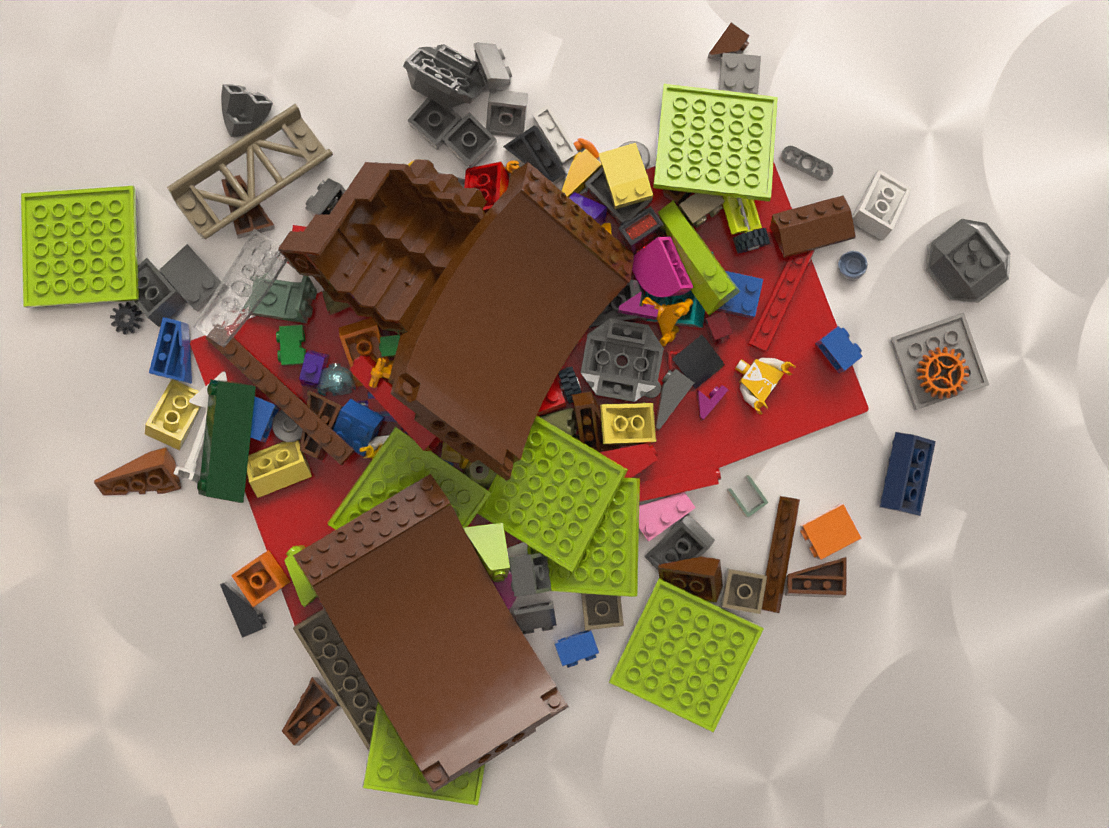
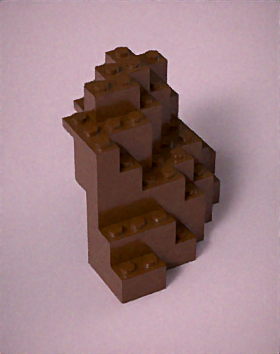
M415 159L411 166L407 164L365 162L330 215L315 214L304 232L290 231L278 250L299 275L313 276L334 302L348 303L358 316L372 317L382 330L395 331L401 336L410 331L417 314L447 264L471 231L484 217L485 211L483 208L487 201L482 196L480 190L476 188H463L455 175L439 174L434 168V164L429 160Z

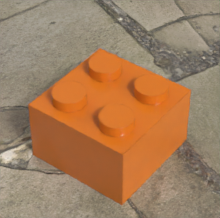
M269 550L231 575L252 607H255L290 583V580Z

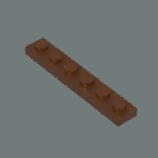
M784 496L779 498L761 610L780 613L800 499Z

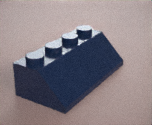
M895 432L880 507L921 516L936 441L913 434Z

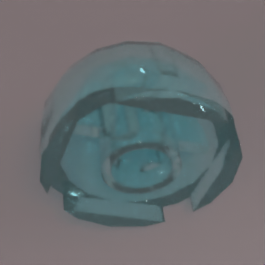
M339 363L329 364L328 368L322 370L317 385L318 394L327 396L326 392H330L332 396H340L352 393V389L356 390L354 376L346 367H341Z

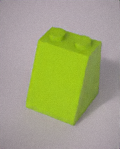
M503 523L465 527L464 531L490 579L493 582L505 580L504 578L508 576L510 565Z
M296 545L286 553L288 557L284 561L300 602L306 607L316 599V595L293 557L294 554L306 547L304 545Z

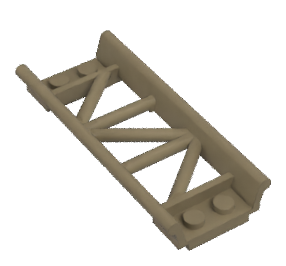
M293 104L169 185L167 189L197 234L206 240L331 157L333 153L330 149L326 150L301 117L298 106ZM282 129L295 148L269 142L266 139ZM260 147L301 157L305 160L306 164L283 179ZM245 153L247 159V193L226 166ZM254 153L276 182V184L256 197ZM217 171H220L242 200L196 189L195 186ZM204 199L239 208L222 220H219Z

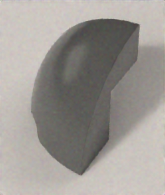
M222 85V114L225 126L231 137L241 136L254 130L268 116L273 102L260 92H248L244 86Z

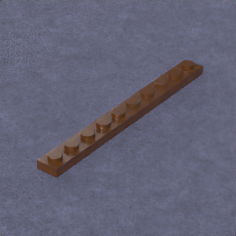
M217 324L206 336V339L327 453L340 465H344L355 452L344 439L220 324Z

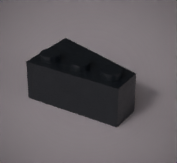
M535 125L503 146L524 164L529 162L534 168H537L554 185L568 174L539 128Z

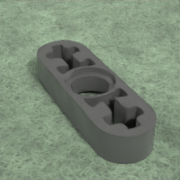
M787 146L781 153V159L784 163L820 181H827L833 175V167L829 163L795 146ZM791 150L793 151V155L798 158L799 154L802 155V157L799 159L798 164H796L795 162L797 159L793 157L791 159H787V154H785V152L789 153ZM805 158L812 161V167L809 169L802 166V160ZM816 163H818L819 166L817 168H827V173H829V175L826 174L823 177L821 176V171L816 169L814 173L812 172V170L815 168Z

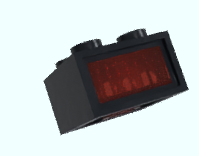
M651 206L647 209H642L637 213V216L631 220L624 221L619 227L623 243L634 255L656 238L667 237L664 224Z

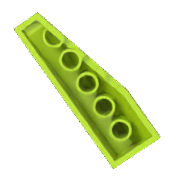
M672 201L658 212L659 217L664 224L667 237L672 238L694 287L691 289L692 293L708 315H711L737 295L740 290L676 203Z

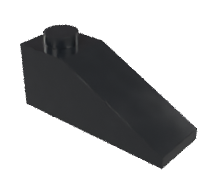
M227 582L220 584L242 638L266 628L267 619L264 613H260L258 608L252 607L250 602Z

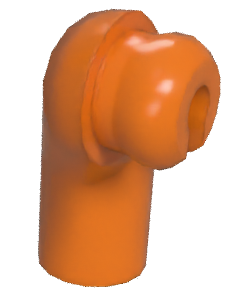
M578 138L573 143L577 151L584 148L596 159L599 157V152L592 142L584 138Z

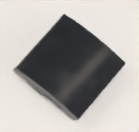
M700 335L672 358L683 375L694 382L692 386L695 389L725 365L703 335Z

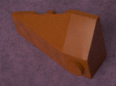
M166 447L148 452L94 480V484L102 495H126L128 492L146 494V491H157V494H165L181 489L180 479L174 474L176 468L175 460Z

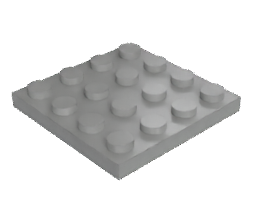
M964 313L891 337L915 410L947 400L945 395L942 399H938V393L935 397H931L932 390L925 393L924 390L927 386H919L924 382L923 379L917 380V377L922 376V373H918L916 370L923 368L918 362H925L922 356H929V350L935 353V348L937 347L940 348L941 352L943 347H947L948 353L951 349H955L954 356L957 353H961L959 360L966 359V362L962 365L963 367L969 366V369L964 370V373H968L969 377H963V379L968 383L966 385L960 384L963 387V391L957 390L958 395L989 385ZM938 357V360L942 361L946 366L953 364L947 358ZM933 362L929 366V377L934 374ZM940 368L941 373H939V375H937L936 377L944 376L946 371L950 370V368L947 370H942V368ZM956 369L951 374L953 384L957 378ZM940 380L932 382L935 386L939 388H948L947 385L943 384V382Z

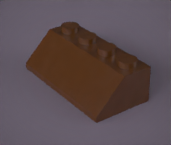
M844 195L772 214L770 230L784 258L855 239L856 237L852 212Z

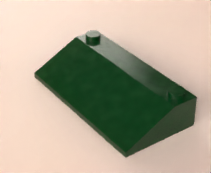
M210 379V384L207 387L209 396L200 480L197 483L198 494L232 502H244L256 386L234 381Z

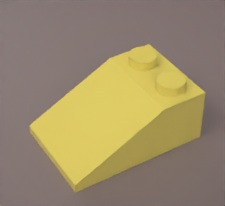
M636 143L598 153L614 209L652 199L653 193Z
M171 379L145 424V435L180 451L201 409L200 406L191 404L189 400L200 391Z
M653 403L600 405L603 444L636 445L656 442Z

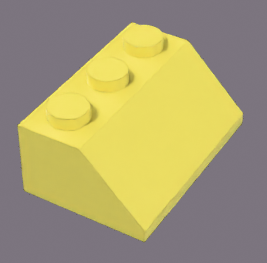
M299 440L296 442L284 441L248 455L247 475L249 483L258 498L312 477L304 452L300 451L301 443Z

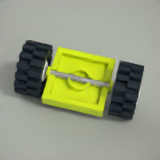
M722 196L725 201L723 208L731 233H743L733 238L737 253L751 251L770 244L767 230L761 226L754 200Z

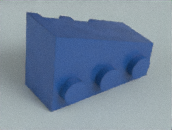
M163 317L149 370L150 374L192 384L189 324Z

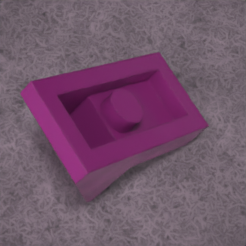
M642 291L619 306L618 313L653 320L657 319L658 309H654L655 306L643 304V307L639 306Z
M722 385L718 388L716 386L709 394L711 396L710 399L697 390L699 418L701 420L705 419L728 391L726 387Z

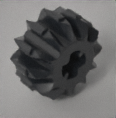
M126 302L124 307L122 303H119L118 307L120 310L112 309L116 315H110V318L115 320L111 323V326H117L116 331H122L124 335H127L128 331L134 334V327L141 328L137 323L144 321L143 318L138 317L143 313L140 310L137 311L138 306L135 304L131 307V303ZM125 315L130 316L129 322L123 321Z

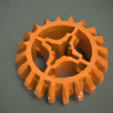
M937 347L935 348V353L929 350V356H922L925 362H918L923 368L916 370V372L922 373V376H918L917 380L923 379L924 381L919 386H927L924 390L925 393L932 390L931 397H935L937 393L938 399H942L944 395L946 399L950 398L951 394L956 396L958 395L957 390L963 391V387L960 384L966 385L968 383L963 377H969L968 373H964V370L969 369V366L963 367L962 364L966 362V359L959 360L961 353H957L954 356L955 349H951L948 353L947 347H943L942 352ZM938 357L947 358L953 364L946 366L942 361L938 360ZM933 362L934 374L929 377V366ZM940 368H942V370H947L950 368V370L946 371L944 376L936 377L937 375H939V373H941ZM956 369L957 378L953 384L951 374ZM940 380L943 382V384H946L948 388H939L935 386L932 382Z

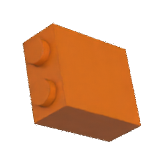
M840 504L800 525L802 528L800 533L805 541L808 540L811 545L809 550L814 558L817 557L819 560L861 539L844 504Z

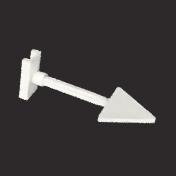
M222 372L214 380L227 381L226 373ZM208 385L189 400L191 404L206 408V412L188 461L185 462L184 468L176 467L174 471L176 476L182 479L187 478L194 483H198L200 476L194 472L204 442L209 396L207 393Z

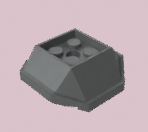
M445 44L437 45V47H419L405 60L403 65L407 70L411 88L447 109L464 103L471 104L485 86L483 76L479 72L478 62Z
M960 219L930 243L926 272L948 300L979 303L1009 279L1011 253L987 223ZM967 256L974 258V265L967 263Z
M610 318L587 335L581 375L596 395L635 402L657 387L664 348L649 325ZM617 357H626L627 364L619 366L616 362Z

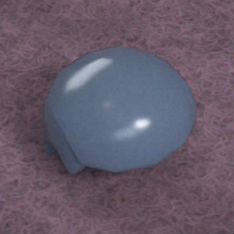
M849 251L843 254L838 262L840 273L845 278L851 280L862 277L868 267L866 257L858 251Z

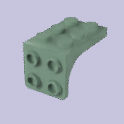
M303 275L302 282H289L255 276L246 312L248 315L307 324L308 317L312 316L313 308L311 305L312 301L316 298L317 289L309 276Z

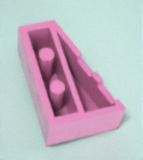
M685 492L639 505V530L646 540L650 541L696 507Z

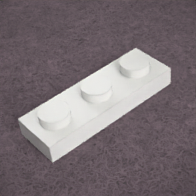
M549 104L532 114L562 164L578 154L577 149Z

